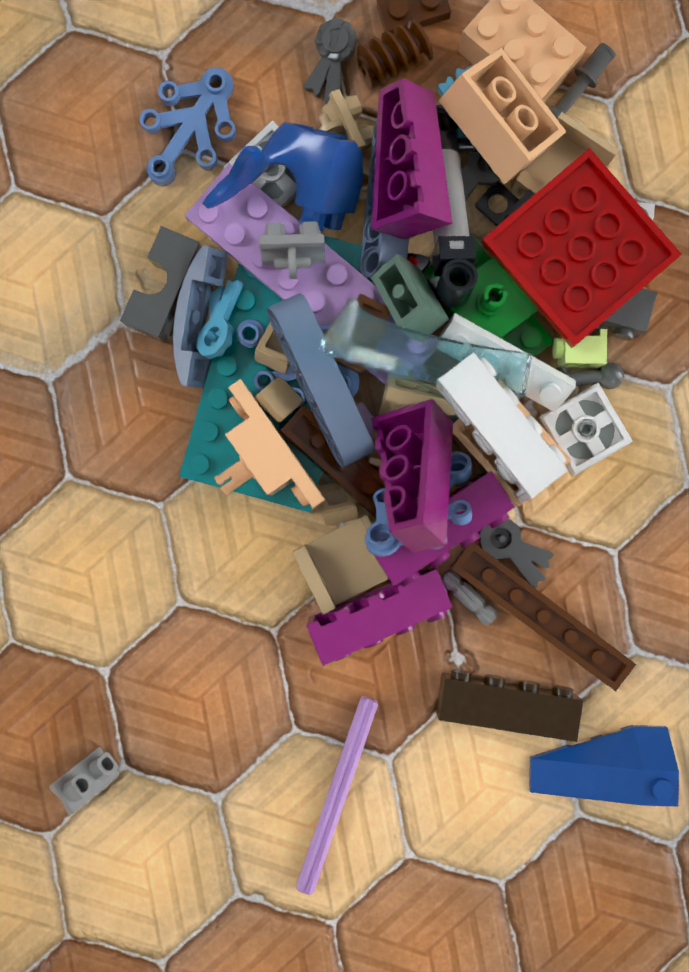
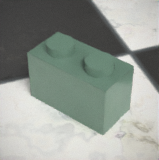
M399 254L392 257L371 276L399 330L423 341L449 320L421 269Z

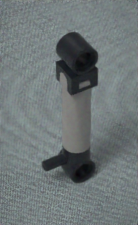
M440 104L436 105L452 224L433 230L435 247L432 253L434 277L440 276L436 286L438 300L447 307L458 308L467 303L478 281V273L474 267L476 260L474 236H469L460 152H478V150L471 144L468 138L458 137L457 131L459 126ZM451 281H456L462 286H456Z

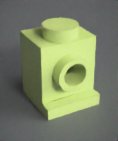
M600 329L591 336L587 335L572 349L563 338H555L552 354L553 358L557 359V367L598 369L607 364V329Z

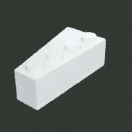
M473 352L439 378L436 387L465 426L472 424L475 427V430L472 432L475 441L482 451H485L488 455L493 453L497 459L494 461L497 466L496 470L504 480L517 485L519 490L514 495L522 504L535 497L568 471L564 466L566 459L555 445L548 446L540 436L543 431L538 422L530 415L525 417L517 407L519 400L514 392L507 386L504 388L500 386L494 378L496 371L490 362L484 357L479 359Z

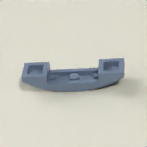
M203 245L196 254L185 275L177 300L173 328V349L180 384L183 386L204 388L211 364V359L202 356L196 347L200 330L206 324L211 287H223L228 253L210 246Z

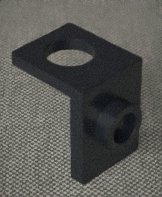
M498 182L483 194L475 203V207L493 224L498 226L529 200L534 193L529 189L519 200L504 185ZM501 195L506 199L507 209L504 212L495 213L490 210L488 201L492 196Z

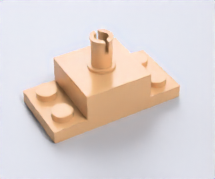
M241 379L229 386L228 388L234 396L228 400L239 416L245 421L225 434L240 455V460L214 477L218 485H222L232 478L231 481L221 487V490L228 496L233 490L253 477L259 482L267 495H274L294 481L296 485L291 490L302 506L310 504L312 508H316L326 501L262 407L255 400L248 387Z

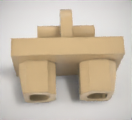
M340 89L330 92V100L322 107V115L318 117L322 125L319 130L335 132L346 136L348 140H355L361 152L370 148L373 138L372 126L366 124L357 127L354 121L362 113V105L357 95L343 97Z

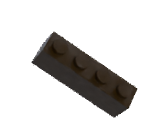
M451 669V674L442 673L436 707V715L440 721L577 742L583 700L573 693L574 689L561 685H553L552 690L539 688V683L529 680H519V684L505 683L506 678L486 674L485 679L471 677V672L459 669Z

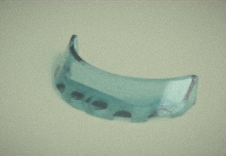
M350 298L320 344V349H325L326 355L342 358L346 363L401 378L427 381L436 385L439 378L474 352L479 359L484 357L490 362L496 371L494 378L502 388L505 386L509 387L516 397H523L525 395L533 358L532 354L455 341L387 322L361 309L358 306V300Z

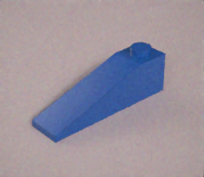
M630 725L612 734L591 737V740L573 746L565 745L530 756L529 791L531 793L641 806L678 807L679 769L668 727Z

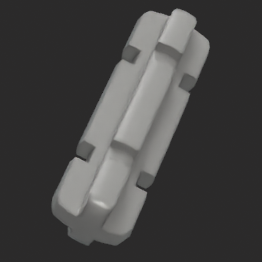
M452 569L446 571L441 577L444 587L449 591L452 590V594L471 613L475 612L476 617L484 625L492 623L497 617L498 612L490 604H485V599L466 581L462 582V577Z

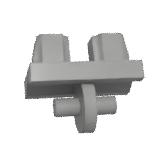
M316 221L303 222L299 225V234L287 235L284 224L280 222L267 223L264 235H259L262 265H275V269H289L290 279H297V268H311V264L325 263L324 234H320Z
M98 747L52 783L49 788L61 800L68 815H71L119 775L117 771L118 765L110 753H104L101 747Z

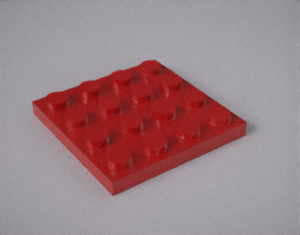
M591 148L587 149L481 241L484 248L571 349L682 255Z

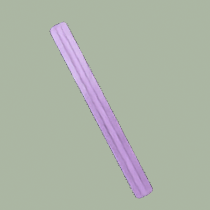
M362 696L359 700L296 887L299 892L311 895L315 891L374 719L378 703L373 698Z

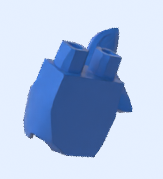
M284 122L275 130L262 150L256 146H245L236 158L230 172L203 200V205L207 209L220 205L252 184L267 169L283 165L292 172L296 181L295 204L303 207L300 224L316 221L320 231H323V227L341 230L345 214L355 213L363 182V154L355 140H348L344 135L314 129L311 126Z

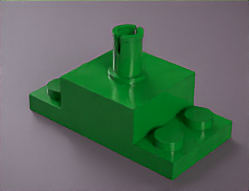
M474 237L476 252L474 267L478 273V281L469 300L465 305L458 308L447 307L440 301L439 303L449 321L454 313L535 357L554 342L534 316L538 309L497 261L487 255ZM433 264L426 268L423 273L426 279L436 278L434 277ZM451 281L456 286H462L456 281Z

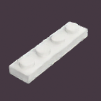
M454 313L437 339L435 347L461 361L473 352L479 359L484 357L495 369L496 375L494 378L497 381H501L504 385L555 413L576 388V380Z

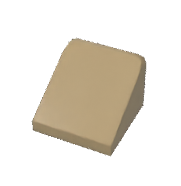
M269 323L255 349L254 359L273 370L286 374L290 363L271 323Z
M282 377L273 380L255 396V400L279 423L302 403V398Z
M331 482L317 487L326 499V501L321 503V508L327 526L358 519L355 500L339 485Z

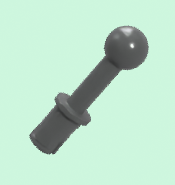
M605 43L599 44L582 67H576L574 70L577 76L576 80L555 106L548 107L556 119H558L561 112L565 114L568 112L587 86L591 88L597 86V79L616 56L615 52Z
M608 362L594 371L567 373L564 367H557L556 369L576 380V386L599 383L605 389H614L620 386L624 380L622 367L613 362Z

